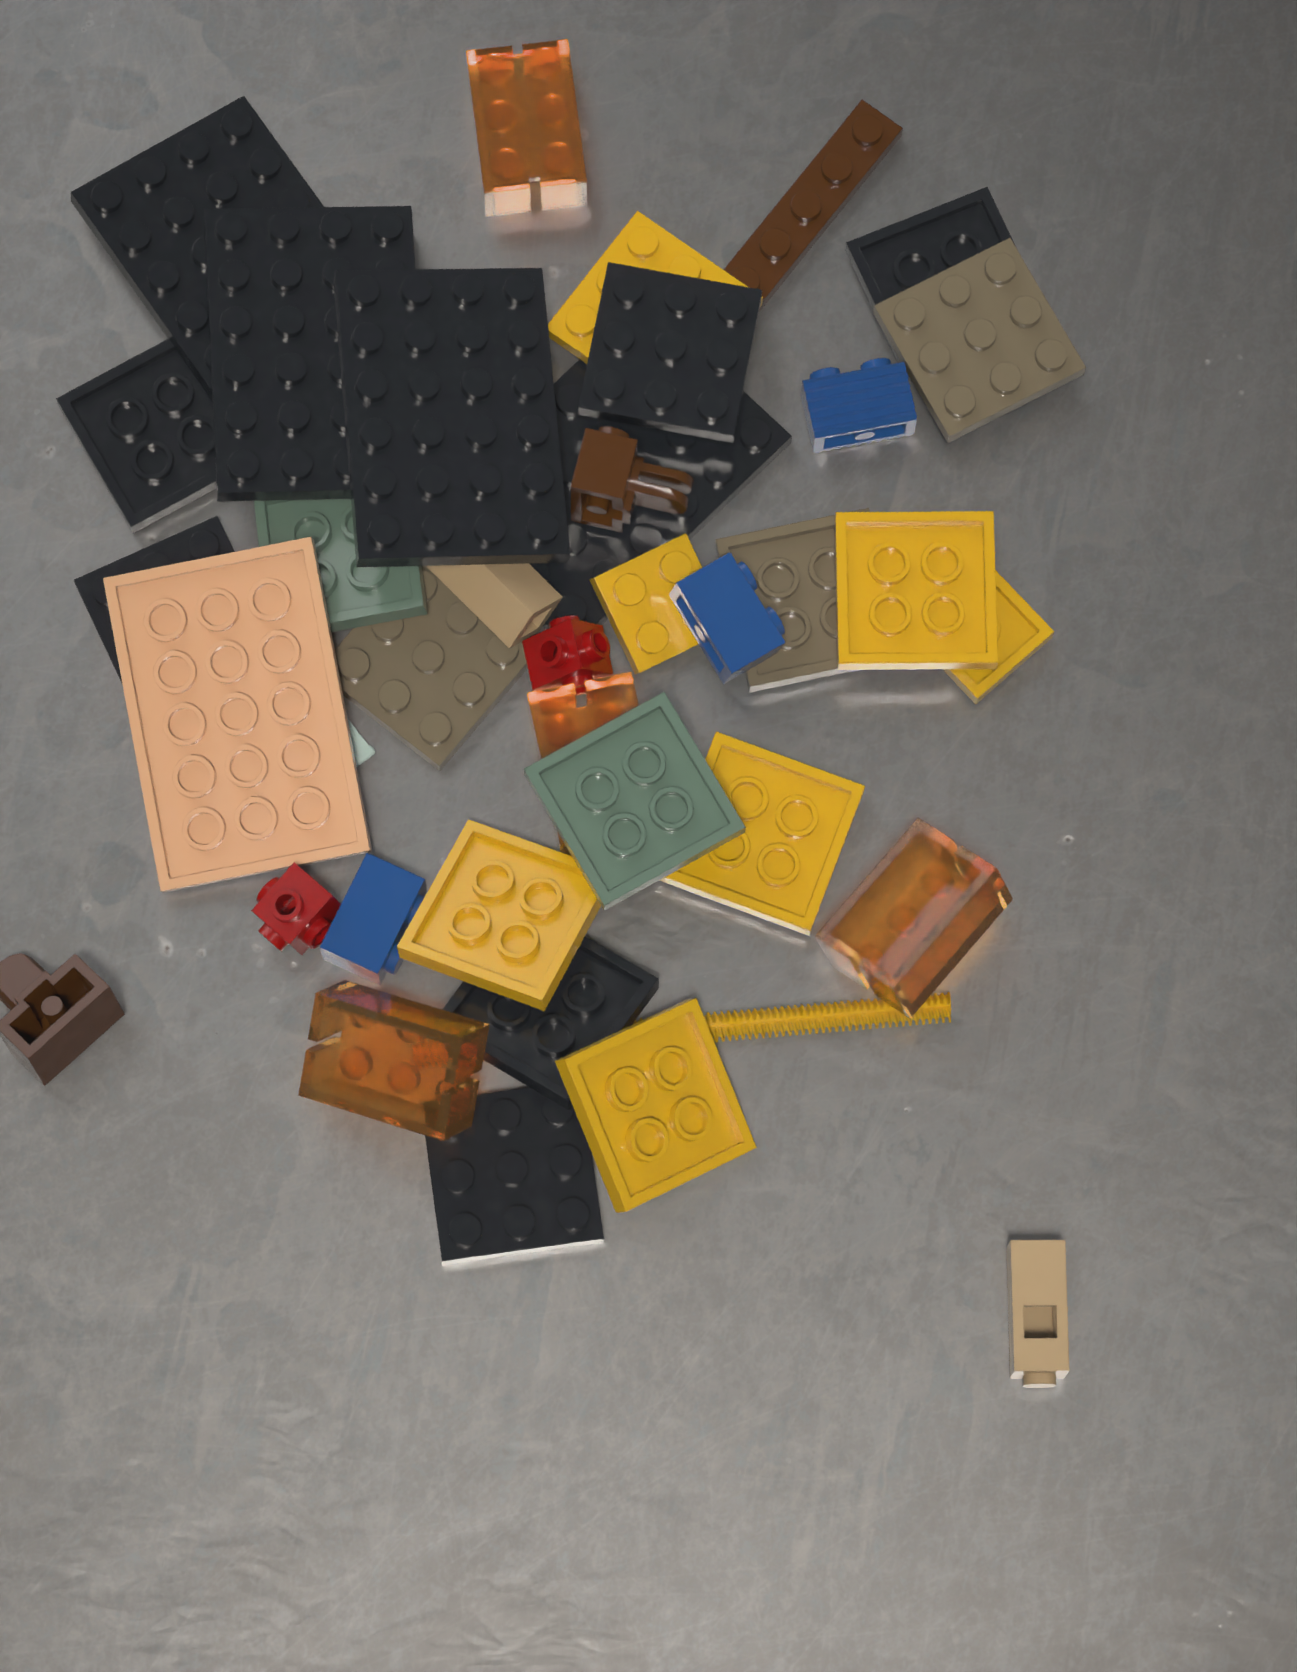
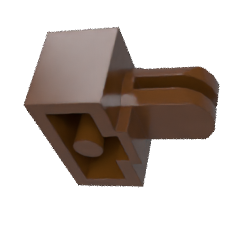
M606 426L600 427L598 431L585 428L571 483V521L622 533L624 524L631 523L635 505L672 514H682L687 510L689 499L685 494H689L692 491L694 480L692 476L684 471L645 463V458L637 456L638 440L629 438V434L623 430Z
M23 953L10 955L0 962V1000L11 1010L0 1020V1036L10 1053L44 1086L125 1015L110 986L76 954L70 957L51 975L32 957Z

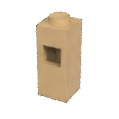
M529 563L426 566L508 648L538 633L563 598Z
M1010 1240L1006 1248L1010 1379H1023V1387L1027 1388L1055 1387L1056 1379H1064L1070 1371L1065 1240Z

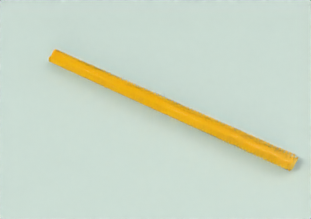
M941 992L940 995L934 993L931 996L928 993L927 996L920 994V997L914 995L912 998L910 995H907V998L903 996L897 998L894 996L892 1000L890 997H887L886 1000L883 997L880 1000L874 998L872 1002L870 999H867L865 1002L863 999H860V1002L854 1000L852 1003L847 1000L845 1004L843 1001H840L839 1004L834 1001L832 1005L830 1002H827L825 1006L823 1003H820V1005L814 1003L812 1007L810 1004H807L805 1008L803 1004H800V1007L794 1005L792 1009L789 1005L785 1009L783 1006H780V1009H777L775 1006L772 1010L767 1007L765 1011L763 1008H760L758 1011L756 1008H753L752 1012L747 1009L745 1013L742 1009L738 1013L736 1010H733L732 1014L728 1010L725 1015L723 1011H720L718 1015L716 1012H713L712 1015L707 1012L704 1018L715 1042H718L719 1036L722 1042L725 1041V1036L731 1041L732 1035H734L736 1041H738L739 1035L742 1040H745L746 1034L749 1040H751L752 1034L758 1039L759 1033L763 1039L766 1032L769 1038H771L772 1032H774L775 1037H778L779 1031L782 1037H785L786 1031L791 1036L792 1030L798 1036L799 1030H801L802 1035H805V1030L807 1029L810 1035L813 1028L816 1034H818L819 1028H821L822 1033H825L826 1027L829 1033L832 1032V1027L838 1032L839 1026H841L842 1032H845L846 1026L851 1031L852 1025H854L857 1031L860 1024L862 1030H865V1025L867 1024L869 1029H871L872 1023L878 1029L879 1023H881L882 1028H885V1023L887 1022L889 1028H891L892 1022L898 1027L899 1021H901L902 1027H904L905 1021H908L909 1026H911L912 1020L918 1025L919 1019H921L922 1025H925V1019H928L929 1024H931L932 1018L935 1019L936 1024H938L939 1018L942 1019V1023H945L946 1017H948L949 1023H951L950 992H947L945 995ZM434 1035L430 1042L427 1036H425L424 1042L421 1037H418L417 1043L414 1039L416 1068L418 1063L421 1068L424 1067V1063L430 1067L431 1061L434 1066H437L438 1061L441 1066L444 1065L445 1061L450 1065L451 1060L454 1062V1065H457L458 1059L461 1064H464L465 1059L468 1064L471 1062V1059H473L474 1063L478 1061L476 1055L445 1037L443 1040L441 1035H438L437 1041Z

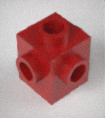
M574 615L563 616L552 620L549 623V629L522 641L532 690L561 696H578L594 690V683L614 675L609 656L610 643L604 633L603 625L580 621V618Z
M294 862L280 878L275 877L263 886L256 898L258 903L251 911L264 922L258 929V932L282 952L289 944L300 955H303L309 948L315 949L321 945L341 903Z

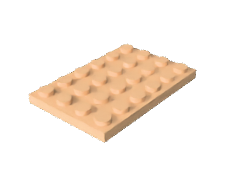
M307 537L103 578L160 891L169 892L286 869L294 862L298 866L372 852L314 539Z

